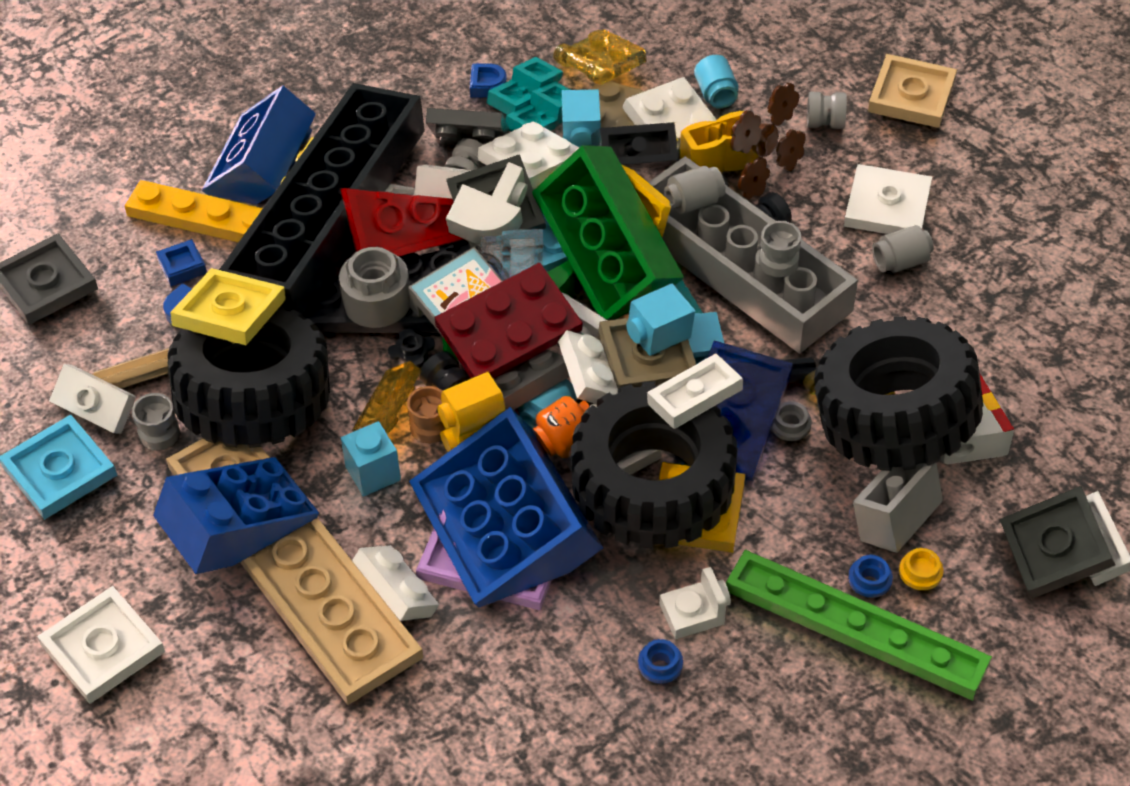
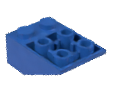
M276 457L168 476L165 479L153 516L194 573L200 574L238 564L316 519L319 512Z

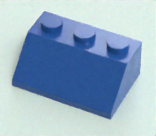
M285 86L275 90L241 114L201 191L209 196L256 205L272 196L287 172L294 166L300 146L310 137L312 133L310 125L316 113Z

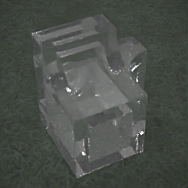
M513 229L502 231L501 236L480 237L478 251L489 264L495 267L500 278L504 281L539 262L543 266V230Z

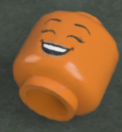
M564 396L536 415L537 426L532 430L550 457L555 454L560 458L567 459L571 457L575 427L581 422V416L590 407L586 401L583 400L577 403L570 396Z

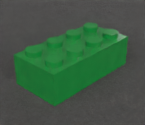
M582 145L532 191L598 315L606 320L619 319L621 315L630 311L631 301L673 283L675 286L684 278L611 146Z

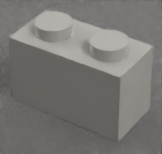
M926 463L918 464L916 469L903 470V467H892V471L881 470L853 501L860 541L895 553L899 552L943 501L937 463L929 466Z

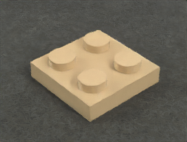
M886 54L869 100L868 112L940 128L956 79L957 69Z

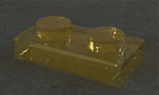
M411 361L386 370L352 431L354 432L377 421L380 422L387 434L392 431L399 420L397 417L399 410L407 402L408 396L416 389L414 384L421 370Z

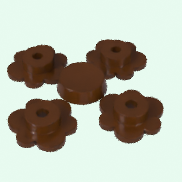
M790 82L784 86H776L772 92L767 108L768 113L771 114L772 124H761L760 116L746 110L732 127L731 149L745 154L752 149L753 152L760 156L753 163L748 162L745 165L738 181V189L743 192L744 198L748 200L753 198V196L758 197L764 193L766 180L770 176V170L766 168L767 161L763 157L770 155L775 147L778 156L776 164L787 171L793 170L797 161L804 155L805 150L803 146L806 141L804 132L790 129L786 136L778 141L779 132L776 126L781 125L784 120L788 121L792 118L793 109L797 107L800 100L799 93L794 91L795 86Z

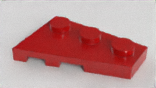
M350 188L341 189L356 252L368 247H380L397 256H402L463 239L449 233L446 217L454 203L451 198L364 191Z

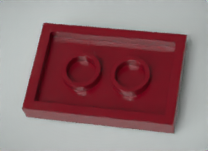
M540 262L434 317L435 326L471 379L486 372H489L492 378H495L558 344L566 330L579 333L583 327V322Z

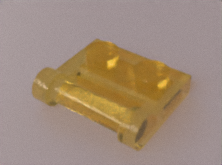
M605 29L593 31L587 38L571 46L564 43L559 44L553 52V59L557 64L563 67L571 66L586 74L590 81L598 85H602L647 62L644 48Z

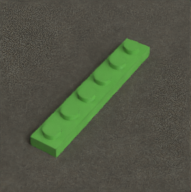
M744 550L726 581L729 593L972 701L991 662L992 656L748 550Z

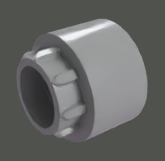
M368 247L357 251L342 266L339 282L343 307L346 315L353 322L364 327L380 328L398 322L407 314L410 308L409 275L405 262L399 256L384 248Z

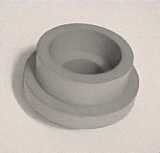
M784 402L771 414L770 428L780 439L797 441L806 437L811 430V416L807 409L798 402Z

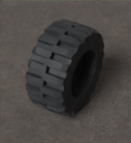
M280 306L247 345L232 343L220 338L181 329L173 339L168 350L167 363L175 414L195 435L201 434L204 440L214 444L217 441H221L226 447L237 448L239 444L248 445L249 448L261 447L262 443L271 442L274 445L284 442L285 437L289 435L296 437L303 433L306 425L311 427L321 416L329 401L330 384L327 342L319 328L309 318L305 320L301 313L293 309L289 312L283 306Z
M906 316L894 317L892 321L883 322L882 319L871 321L870 326L864 328L858 326L850 330L847 337L840 336L833 342L830 347L831 350H826L815 371V392L825 437L836 448V451L849 460L854 458V462L868 468L872 464L877 465L879 470L892 471V467H903V470L916 469L918 464L926 463L929 466L940 461L941 456L945 454L951 456L961 447V442L967 443L976 432L977 426L981 423L983 416L982 407L984 405L976 352L968 344V340L956 330L952 331V328L939 321L936 324H932L928 318L917 317L916 320H907ZM913 390L903 394L885 395L894 391Z
M655 381L642 382L641 387L635 388L632 387V384L618 388V393L615 395L609 392L597 400V408L592 405L581 416V422L575 427L573 445L571 446L572 490L575 500L579 502V508L583 516L589 521L594 520V528L607 536L611 532L615 535V541L625 545H629L630 541L640 543L639 548L652 549L655 544H664V549L676 547L678 542L686 539L687 543L692 542L702 536L703 528L706 531L712 530L720 522V515L727 512L731 504L732 494L734 493L738 451L737 440L733 436V428L725 416L721 417V410L717 406L673 429L648 405L647 392L657 387L655 386ZM653 449L667 451L679 456L690 465V468L670 479L645 480L628 474L617 463L634 452Z

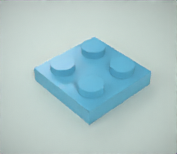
M72 415L65 417L0 456L2 468L44 520L117 476L113 463Z

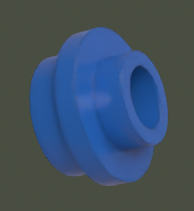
M865 555L855 561L850 567L848 581L851 588L859 595L875 598L889 591L893 581V574L883 558L876 555ZM864 577H873L876 581H870Z
M656 639L649 642L640 651L638 668L643 677L653 683H669L675 680L682 672L683 656L672 642L665 639ZM656 661H664L668 665L660 667L654 665L653 663Z

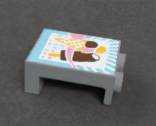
M472 247L408 287L410 308L418 318L426 315L437 329L435 326V316L495 286L503 280L479 251Z

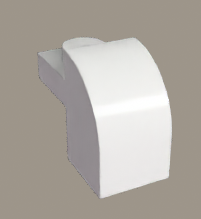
M508 162L492 196L463 184L446 217L449 233L470 242L484 245L496 244L514 235L523 223L521 208L517 206H520L523 202L528 188V184H525L523 168Z

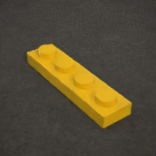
M144 180L139 181L124 205L128 217L234 242L241 240L263 209Z

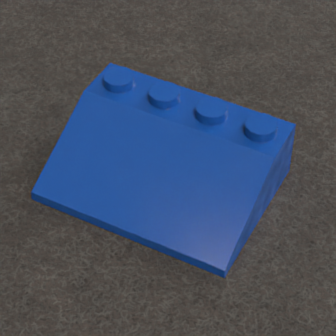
M511 407L409 481L472 601L478 608L569 574L603 549L602 544L587 519L581 513L578 504L548 454L537 440L532 428ZM443 509L446 515V521L444 525L439 517V515L442 514Z

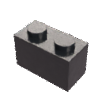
M675 122L599 128L591 134L592 146H611L621 165L630 169L664 167L678 161Z

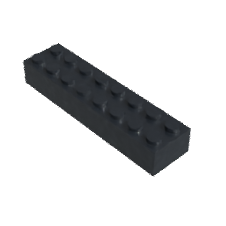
M352 83L219 270L284 286L285 301L281 306L286 311L290 312L293 309L304 315L353 241L341 189L386 191L425 132L421 97Z

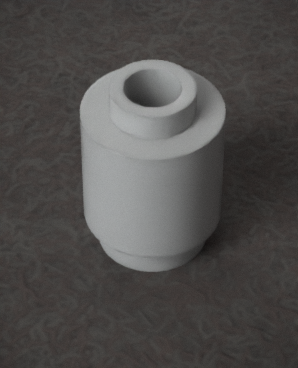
M701 166L669 177L667 186L664 188V195L670 201L671 209H676L679 214L717 203L718 198L723 197L726 192L725 182L717 167L708 168L707 166Z
M914 225L881 236L878 242L873 243L872 254L881 272L890 271L891 273H896L928 262L934 245L929 232L923 231L918 225Z

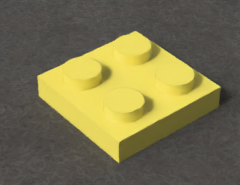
M211 268L170 312L172 326L220 338L232 343L247 345L285 301L284 286Z

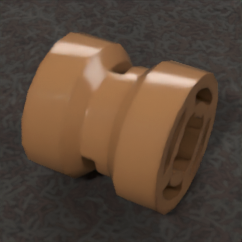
M433 386L419 387L407 399L411 434L416 440L428 444L441 441L440 432L445 430L437 410V406L442 404L441 393L443 390Z

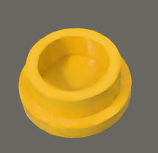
M927 548L911 550L902 558L899 566V575L902 581L907 586L922 591L933 589L939 585L944 573L943 564L938 555Z

